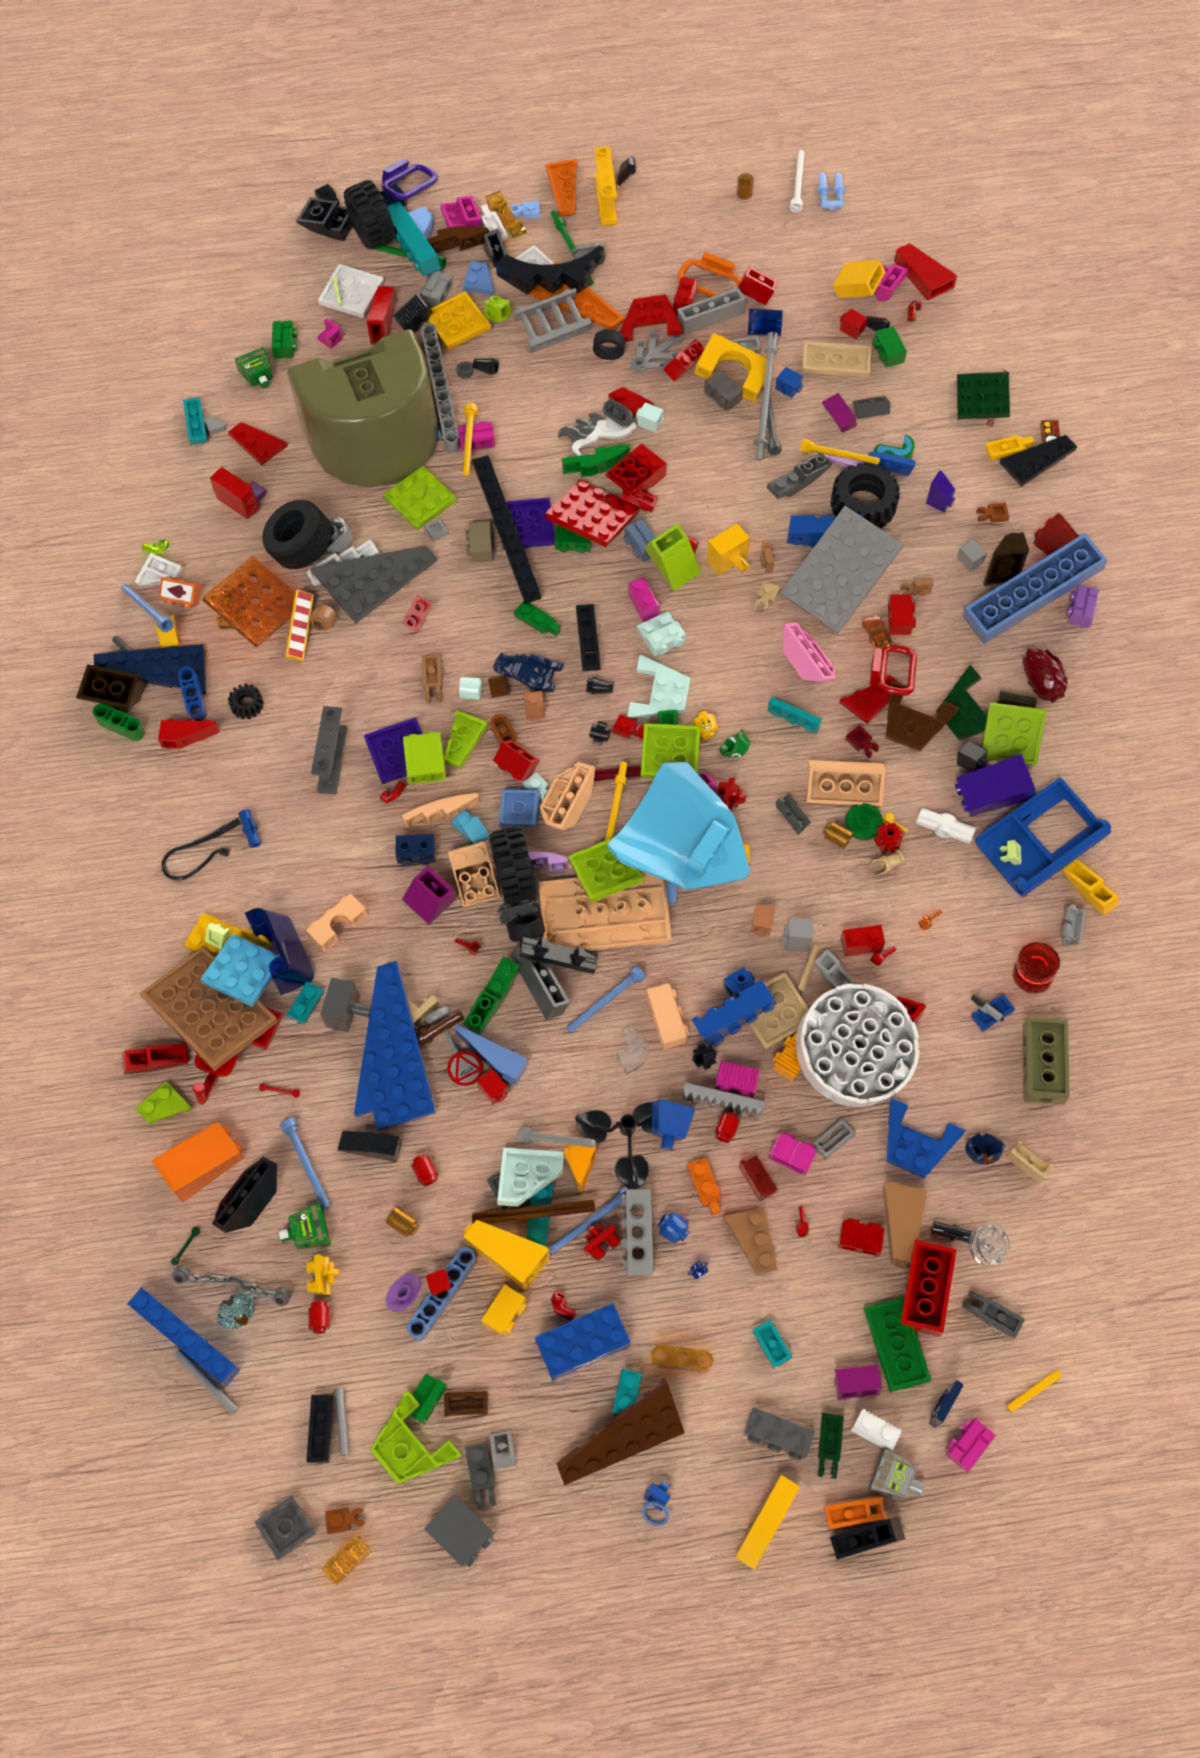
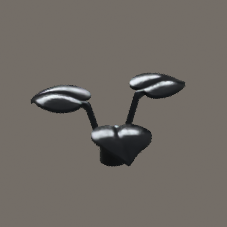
M652 1102L637 1106L632 1115L626 1114L622 1116L620 1122H616V1125L610 1128L611 1119L609 1115L603 1111L593 1110L576 1115L577 1128L586 1139H593L596 1143L603 1142L607 1137V1132L611 1133L619 1128L622 1135L627 1136L628 1158H621L616 1163L615 1175L621 1183L633 1189L640 1188L647 1179L649 1167L644 1157L635 1156L632 1158L631 1138L635 1133L636 1127L640 1126L643 1131L652 1133Z

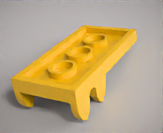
M202 913L184 943V947L193 952H196L203 946L216 958L221 949L205 942L206 928L210 923H213L215 925L221 924V928L225 930L229 928V936L226 942L234 934L266 950H269L272 946L263 935L256 937L247 928L241 930L205 913Z

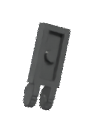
M970 1291L968 1296L972 1300L981 1303L982 1306L978 1309L972 1304L964 1302L962 1307L971 1314L977 1315V1318L1015 1339L1025 1319L990 1298H985L974 1291Z
M484 1442L465 1447L477 1507L478 1509L483 1508V1499L480 1491L486 1489L489 1492L491 1506H495V1485L487 1444Z

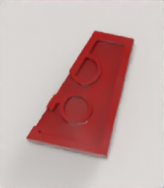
M240 422L228 431L229 436L261 466L288 447L286 441L243 422Z
M891 675L886 677L885 683L890 686L891 681L900 683ZM877 682V686L870 685L863 690H858L847 698L846 696L841 698L839 703L868 724L889 704L890 694L883 692Z

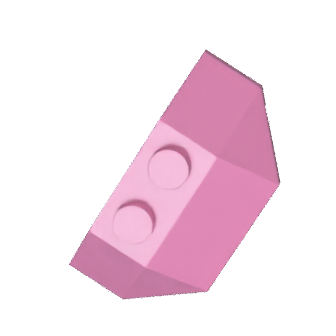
M798 623L785 624L783 627V653L797 671L798 676L802 680L824 682L835 680V668L815 639L805 630L801 629Z

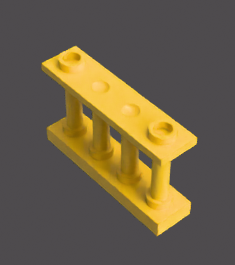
M610 147L594 148L597 172H594L601 226L617 225L614 199H617L611 150Z

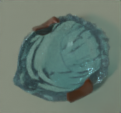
M234 1294L231 1295L229 1300H222L217 1313V1322L222 1327L228 1329H237L245 1326L254 1313V1296Z

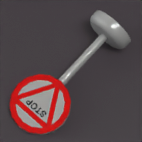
M449 1006L440 1008L427 1015L424 1019L427 1024L433 1025L451 1014V1009ZM449 1030L444 1031L454 1052L447 1066L449 1078L459 1086L467 1087L475 1084L482 1075L483 1066L481 1060L472 1052H459Z

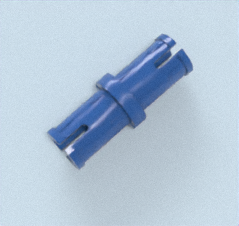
M249 809L240 811L238 815L243 825L242 831L247 836L249 847L255 848L260 846L261 841L257 833L258 827L252 819L251 811Z

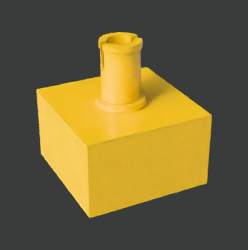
M736 523L708 541L707 562L719 575L734 566L741 573H744L750 568V565L745 561L748 558L750 537Z

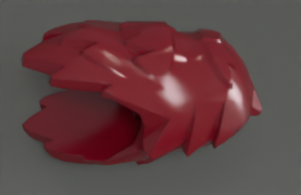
M1028 648L1026 657H1023V665L1029 680L1027 683L1033 688V692L1039 698L1051 701V703L1065 697V692L1068 688V677L1065 676V670L1059 658L1053 656L1048 649L1044 652L1039 648H1036V651Z

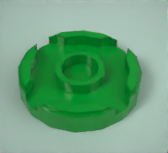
M869 804L855 805L847 812L845 828L854 832L852 837L856 839H873L877 828L883 824L882 815L879 810Z

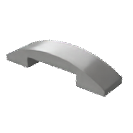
M828 949L813 962L817 970L833 989L846 984L858 985L840 966L841 962Z

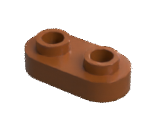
M501 714L493 716L490 720V727L499 745L505 742L506 739L516 743V733L507 717Z

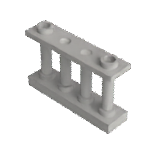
M575 288L572 290L566 289L561 294L527 307H519L514 311V321L522 320L530 337L527 346L530 354L590 331L592 325L590 318H581L573 301L577 292ZM567 302L576 321L570 325L566 324L558 305ZM552 308L560 329L551 330L543 313L544 310ZM537 314L545 331L544 335L536 336L528 319L529 316Z

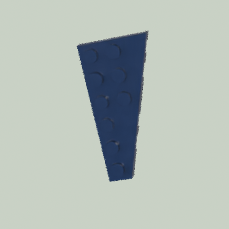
M203 644L94 654V666L137 674L141 676L145 683L168 688H181L178 672L182 667H191L199 677L202 694L207 695L205 648ZM192 674L186 675L185 680H189Z

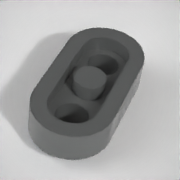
M613 399L605 402L603 412L606 416L622 426H627L631 423L633 414L628 408Z

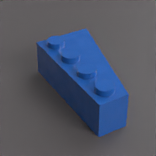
M763 980L739 992L738 998L731 997L723 1001L722 1007L708 1009L704 1017L699 1019L696 1016L691 1019L702 1038L710 1046L721 1044L726 1036L738 1033L743 1025L755 1022L758 1019L757 1016L763 1012L768 1013L775 1008L774 1005L777 1002Z

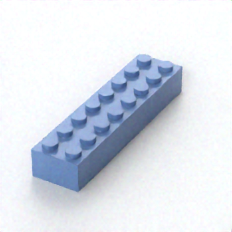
M1084 533L966 606L963 617L985 644L1104 570L1107 559L1088 535Z

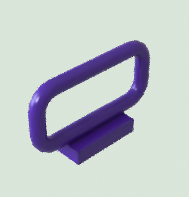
M403 158L383 170L382 189L394 199L407 200L436 183L438 179L437 174L422 164H413L408 167L409 161ZM418 170L431 177L404 194L397 193L388 187Z

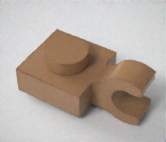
M932 578L914 580V583H902L900 590H907L903 594L925 596L931 594L933 581Z

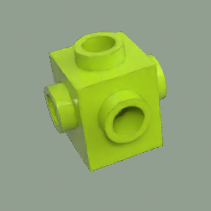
M492 296L484 302L485 318L501 323L511 317L509 300L499 296Z

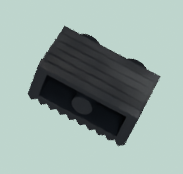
M415 293L408 302H405L393 314V317L403 330L410 329L415 332L423 321H427L433 311L418 293Z

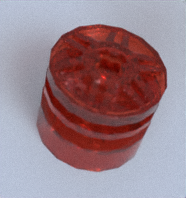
M1033 942L1024 946L1013 967L1012 976L1018 987L1034 994L1042 993L1049 989L1060 968L1058 953L1046 943Z

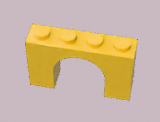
M713 333L696 365L694 374L707 379L713 375L716 367L721 362L726 360L737 361L746 368L748 377L742 387V397L755 403L764 386L767 357L758 355L754 351L740 346L738 343L731 342L723 336Z

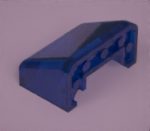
M254 908L244 912L255 936L263 935L269 942L274 941L280 953V957L270 962L269 971L281 996L304 986L306 982H312L314 971L291 919L286 915L262 908Z

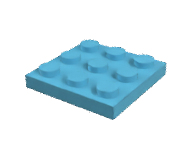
M232 934L200 980L202 984L253 1007L284 962V959L269 950Z

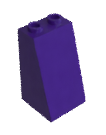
M1022 754L956 777L958 783L955 784L958 795L962 794L964 801H961L964 811L969 812L970 817L1022 803L1036 795L1035 786Z

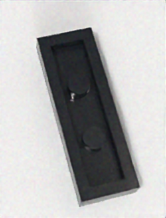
M311 1395L307 1463H329L333 1395Z

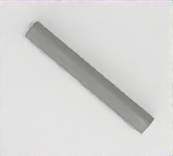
M336 1388L335 1399L340 1456L349 1455L343 1388Z

